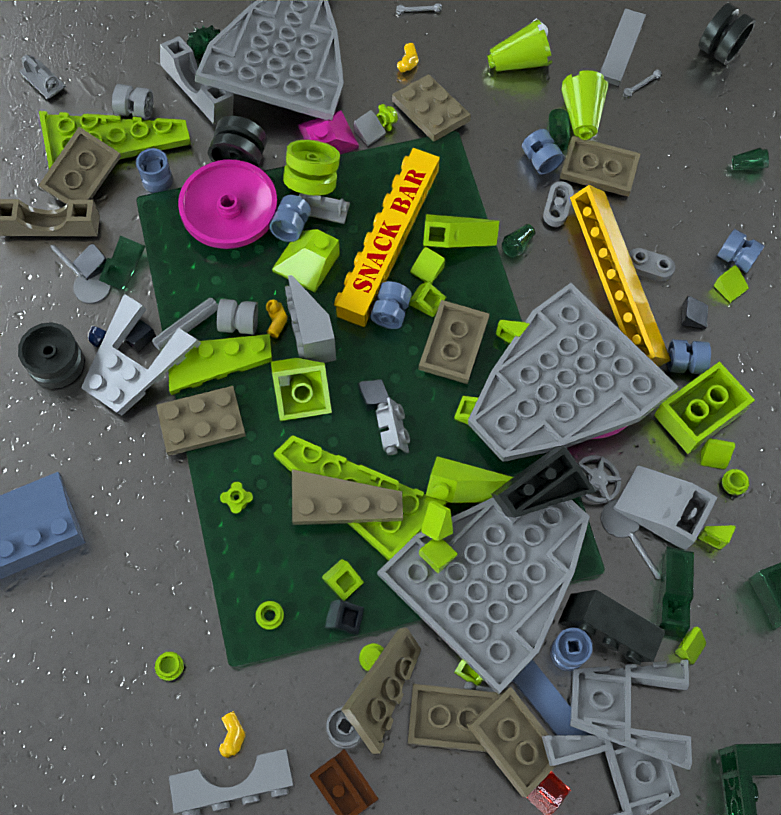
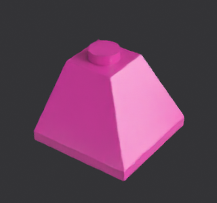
M341 110L334 113L332 121L330 119L317 118L299 124L304 140L327 143L335 147L340 155L359 148Z

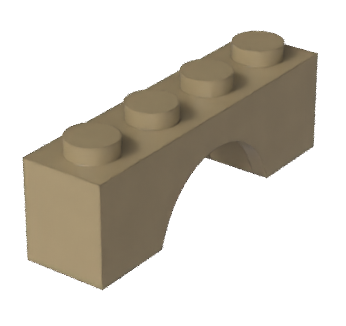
M0 199V236L98 237L100 215L93 200H68L67 204L60 209L42 210L28 206L19 199Z

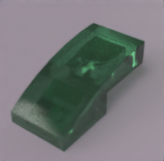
M120 236L112 258H107L99 281L123 290L143 254L145 245Z

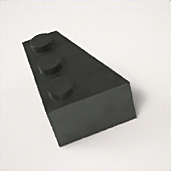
M561 446L550 450L491 495L507 517L516 518L554 504L594 493L596 490L567 448Z
M598 590L571 593L558 621L559 624L567 628H579L585 631L590 639L608 649L625 655V659L639 665L641 662H654L666 632Z

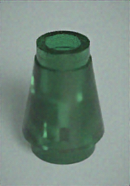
M759 147L732 156L733 170L762 171L763 168H768V150Z
M525 224L506 235L502 242L503 251L511 257L521 255L536 234L533 226Z

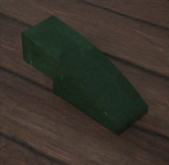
M667 547L660 581L656 626L666 631L664 635L684 639L690 629V603L693 600L694 552Z

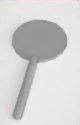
M54 244L51 245V248L79 276L73 285L74 294L77 299L83 303L93 304L104 300L108 296L111 284L107 275L100 273L86 280L59 248Z
M618 499L608 502L601 512V522L604 529L615 537L625 538L630 536L655 577L661 579L660 573L634 534L640 524L613 509Z

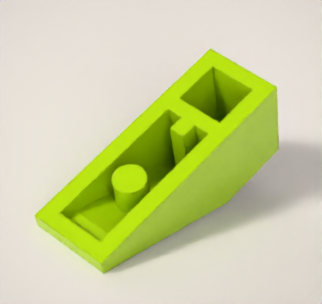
M437 456L431 472L426 496L450 503L484 502L493 498L491 494L513 477Z

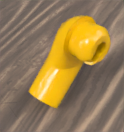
M408 43L404 46L406 55L397 63V67L402 73H405L407 70L410 71L418 65L419 59L413 43Z
M273 299L269 300L266 304V310L272 320L267 333L274 338H278L287 322L288 316L283 305Z
M234 711L221 718L228 733L224 743L220 744L219 751L226 758L236 755L240 751L245 738V732Z

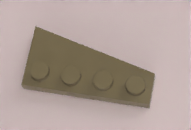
M292 469L293 525L403 521L402 491Z
M408 628L398 629L341 709L372 754H381L384 746L382 738L385 731H390L394 720L391 718L394 707L400 704L404 695L402 693L405 680L410 679L421 651L420 646Z

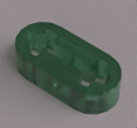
M558 108L550 112L547 129L554 139V144L558 145L561 151L567 149L571 137L570 119L566 110ZM556 118L560 119L561 126L557 125ZM557 134L560 135V139L562 142H558V139L556 138Z

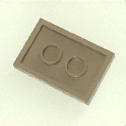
M429 74L392 94V101L433 142L471 121V114Z
M78 127L38 186L64 204H67L68 200H91L121 157V154Z
M572 136L560 179L586 186L591 185L597 189L629 197L641 154Z
M441 300L418 370L468 384L490 314Z
M233 386L156 405L168 456L246 436Z
M413 684L407 744L488 753L467 725L498 694L496 692Z
M512 687L505 688L467 725L522 797H527L557 766L549 765L542 736H546L548 733Z

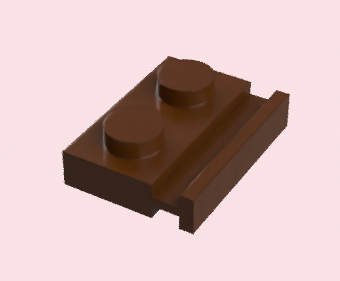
M345 749L310 774V777L336 815H359L379 800Z

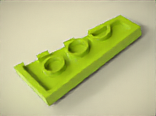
M270 334L199 341L201 343L199 347L196 348L194 346L184 355L186 358L179 365L174 364L168 370L169 392L171 395L180 393L179 390L191 386L195 388L203 385V382L227 377L229 373L238 370L242 372L272 362Z

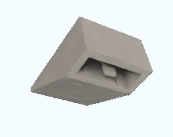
M289 275V286H285V292L299 358L304 357L306 360L323 363L336 361L335 338L329 314L292 275Z
M638 465L613 509L685 551L696 541L718 497L694 483Z

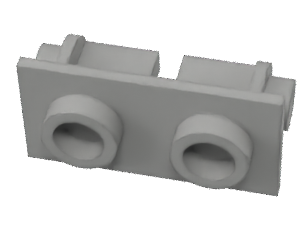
M24 55L22 57L24 68L19 72L47 99L66 87L41 61L31 55Z
M299 194V197L303 198L311 207L310 217L345 223L350 202H346L344 199L338 200L319 195Z
M388 397V404H378V409L376 410L379 428L389 427V430L380 433L383 450L387 451V455L397 454V449L409 453L407 444L410 443V438L403 426L402 419L405 418L403 408Z

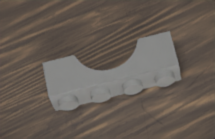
M180 36L160 44L161 66L213 124L225 116L233 115L234 95L232 92L195 82L198 65L193 50Z
M287 749L257 755L251 774L243 782L233 787L223 788L213 785L199 769L168 776L174 814L201 815L200 809L212 807L213 812L231 808L230 802L242 800V805L260 801L259 795L271 793L272 798L289 794L288 789L295 787Z

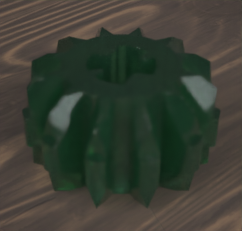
M202 25L200 29L194 27V31L188 33L187 45L193 50L194 57L199 63L209 42L220 33V29L215 30L213 25L208 28Z

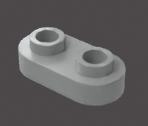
M566 182L554 183L549 191L543 218L548 225L553 227L563 225L568 217L571 206L570 197L573 196L574 191L572 186Z
M635 248L629 252L637 275L664 282L669 280L675 271V263L667 256L642 248Z

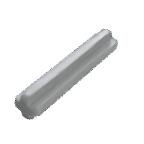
M208 298L153 338L154 346L159 351H162L178 328L187 333L218 310L216 301L213 298Z

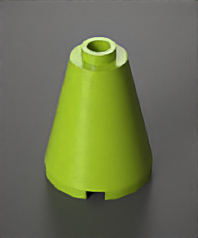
M539 19L533 21L491 48L490 54L487 55L490 68H495L496 72L551 65L552 60H547V57L551 56V51L546 33L538 28V25L542 24Z
M583 70L579 71L577 76L572 77V74L568 75L562 82L561 91L574 135L582 140H588L598 132L608 91V81L599 72Z

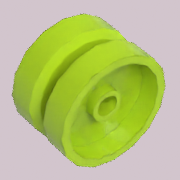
M315 140L291 142L287 146L286 151L287 165L284 167V184L288 188L306 195L318 196L333 192L336 188V171L339 168L340 162L339 151L327 143Z

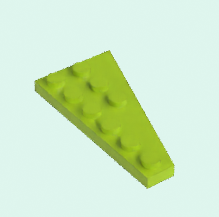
M294 435L274 452V457L291 472L293 469L402 491L403 521L348 523L387 560H390L416 534L421 532L429 502L435 501L443 506L447 504L446 501L426 496L423 491L409 488L384 474L363 465H356L347 461V458L326 452L321 447Z

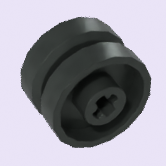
M726 3L708 24L698 47L707 54L715 51V59L724 65L728 64L749 38L756 20L747 14L739 16V9L730 3Z
M225 116L218 121L214 137L207 152L209 159L212 162L240 160L258 167L268 140L267 135L259 125L251 120L239 116Z
M53 322L38 324L30 328L22 336L18 345V357L23 367L40 386L50 389L62 388L73 383L81 374L84 366V355L71 331L61 324Z

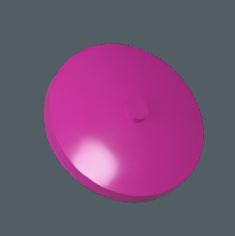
M220 160L199 168L186 180L179 194L178 207L185 228L196 240L211 247L232 249L251 244L270 229L269 225L277 212L278 201L273 182L260 168L245 161Z

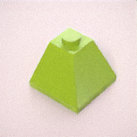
M318 229L302 231L298 240L289 243L272 268V271L287 279L289 275H292L303 287L316 292L340 255L339 240Z
M301 358L271 362L280 421L332 413L325 363Z

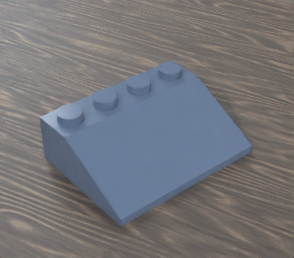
M59 472L0 495V579L86 543Z

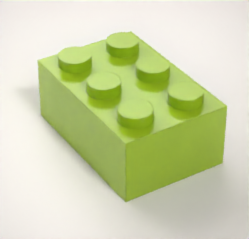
M719 361L664 401L654 416L685 452L689 454L745 413L755 399Z

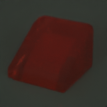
M551 771L527 796V799L544 815H551L558 809L571 789Z

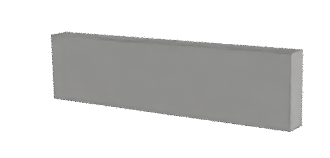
M625 8L600 71L608 83L620 86L646 14Z

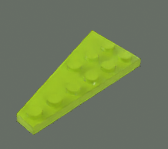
M39 111L49 169L78 127L121 154L119 159L137 156L146 149L166 150L191 144L186 120L157 118L155 121L142 120V117L121 119L120 116L99 114L70 116L66 112L52 115L48 114L47 111Z

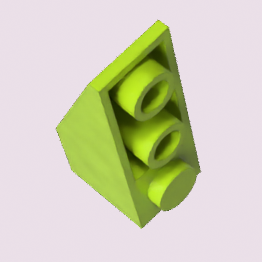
M426 214L423 246L451 248L497 245L499 220Z

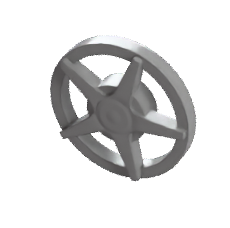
M587 456L577 463L586 474L594 489L600 491L603 498H597L586 494L582 497L590 502L602 504L611 501L617 496L621 488V478L618 470L609 460L603 456ZM589 461L598 462L597 468L590 469L583 464ZM604 465L612 472L613 476H609L603 471ZM608 482H615V489L612 495L609 496L606 485Z

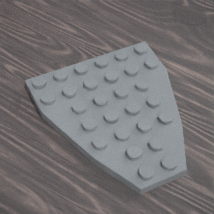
M256 0L209 42L196 71L195 82L332 121L344 81L338 32L328 0Z
M569 283L531 312L525 321L530 325L520 337H514L492 369L468 419V425L504 462L547 453L555 447L565 446L567 448L637 423L676 393L679 387L572 283Z
M491 498L451 517L453 534L443 538V540L458 555L439 574L419 556V550L432 540V538L420 532L399 550L377 572V575L499 695L540 651L574 575L590 516L572 500L513 518L507 517L495 499Z

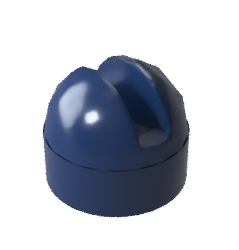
M91 326L88 333L89 342L95 347H100L107 331Z

